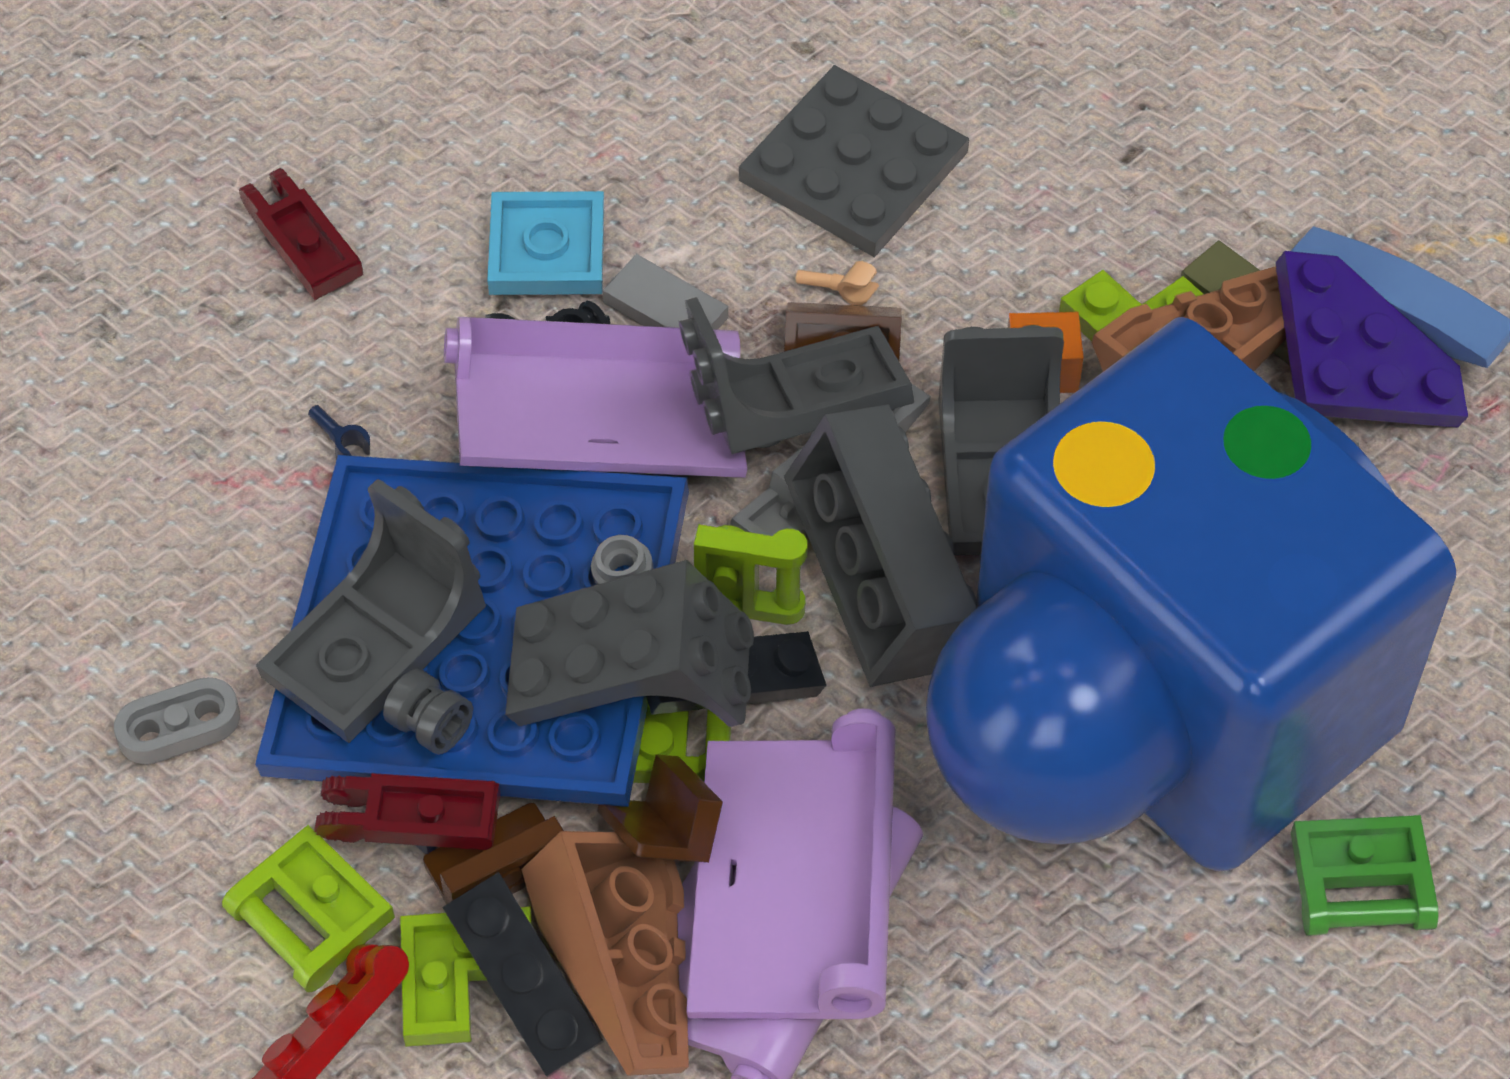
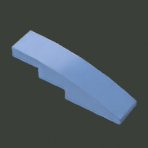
M1313 226L1291 250L1292 252L1338 256L1451 358L1488 368L1510 342V319L1465 290L1429 271L1364 242Z

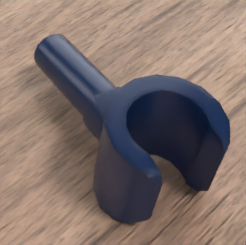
M315 405L309 410L308 415L335 443L336 460L338 455L352 456L348 449L345 448L348 445L360 446L365 454L370 455V436L363 427L358 425L343 427L319 405Z

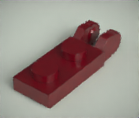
M279 168L269 174L272 189L281 199L271 205L268 204L253 184L249 183L239 189L240 198L253 220L257 223L258 228L314 300L364 275L359 257L304 188L300 190L284 169Z
M371 773V777L331 776L329 778L326 777V780L322 782L320 796L323 797L322 800H326L327 803H333V805H347L348 807H362L366 805L365 813L345 811L320 812V815L316 817L314 832H317L316 835H320L321 838L334 840L335 842L340 840L342 842L355 843L364 839L365 842L478 850H487L494 845L500 801L499 783L495 781Z

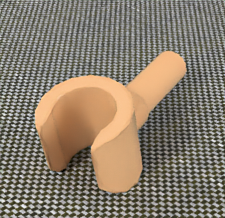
M856 261L845 276L836 273L826 274L806 270H798L796 273L797 284L830 288L831 290L838 291L841 297L851 305H863L879 287L878 283L871 282L877 273L876 268L864 261Z

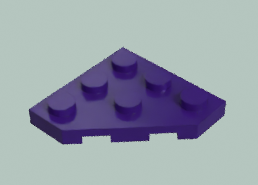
M1284 251L1275 264L1295 399L1313 408L1324 417L1458 428L1468 418L1460 366L1342 259L1333 255Z

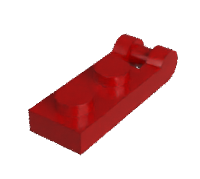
M362 944L353 948L347 956L346 967L348 973L337 985L333 984L324 988L311 1000L306 1008V1013L309 1016L293 1034L283 1035L266 1050L262 1057L264 1066L252 1079H316L403 981L409 969L408 957L404 950L392 945L378 946L373 944Z

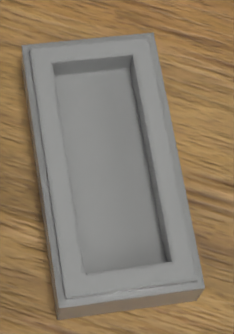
M638 254L603 289V302L643 326L680 328L679 321L688 319L685 300L695 297L698 298L712 329L718 330L728 319V305Z

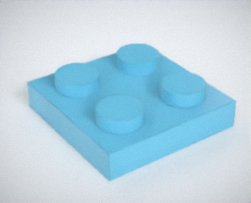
M604 191L492 192L487 279L489 295L603 294Z

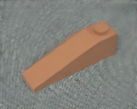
M1276 266L1223 281L1220 290L1195 297L1192 291L1175 295L1172 304L1151 310L1147 304L1130 308L1094 334L1091 343L1102 370L1105 371L1177 317H1185L1204 327L1249 368L1255 371L1286 340Z
M560 831L521 869L538 927L627 1076L684 1072L689 1067L687 998L679 990V965L686 959L685 940L678 938L677 914L684 908V888L675 861L672 859L637 856L616 832Z

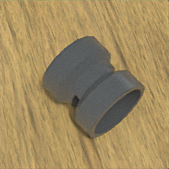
M416 668L404 674L394 684L385 701L383 716L385 721L398 730L416 733L419 744L439 755L453 748L463 737L472 719L473 706L471 701L453 690L444 692L440 689L438 679L426 671Z

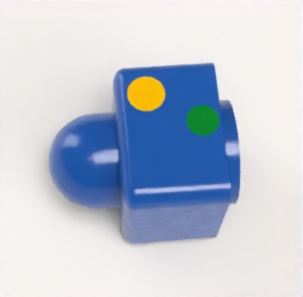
M1177 317L1001 447L993 456L989 468L977 590V608L950 635L935 663L928 688L926 719L933 755L944 779L963 804L986 823L1014 837L1046 844L1082 843L1120 830L1145 813L1191 859L1201 866L1215 871L1233 870L1243 864L1402 731L1456 580L1454 559L1438 533L1395 495L1390 485L1371 460L1342 430L1308 405L1274 390L1200 324L1185 317Z

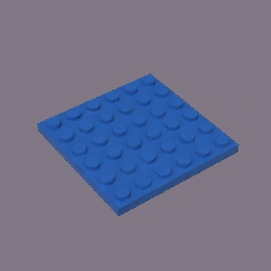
M338 455L291 630L347 577L362 557L371 538L375 519L374 507L368 493V487L377 479L393 489L402 486L415 495L426 512L438 520L443 517L451 519L465 532L470 541L467 548L471 561L481 576L478 582L486 607L423 669L438 679L441 690L444 692L453 690L471 701L473 715L463 737L453 748L439 755L419 744L416 733L413 731L402 732L385 721L383 716L384 709L348 743L275 688L255 763L262 777L322 782L326 780V777L329 778L331 776L371 777V773L495 781L499 783L500 796L629 807L648 708L646 696L627 698L518 726L505 715L516 607L597 585L591 571L592 558L598 546L607 538L615 535H628L644 544L651 553L653 569L675 563L689 495L687 478L575 470L460 466V463ZM620 566L615 571H623L631 566Z

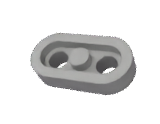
M200 678L128 703L116 716L114 733L119 748L125 757L136 763L153 764L224 740L237 728L240 721V708L236 694L228 683L217 678ZM209 712L219 714L208 721L200 720L204 714ZM146 733H159L154 739L148 741L140 740Z

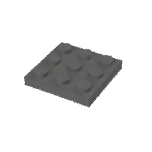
M833 65L739 166V181L875 258L968 153L969 138L840 67Z

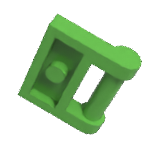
M1421 815L1294 821L1290 834L1302 900V922L1307 936L1327 935L1329 928L1412 924L1415 930H1432L1437 928L1439 917L1438 904ZM1408 885L1410 898L1327 902L1325 889Z

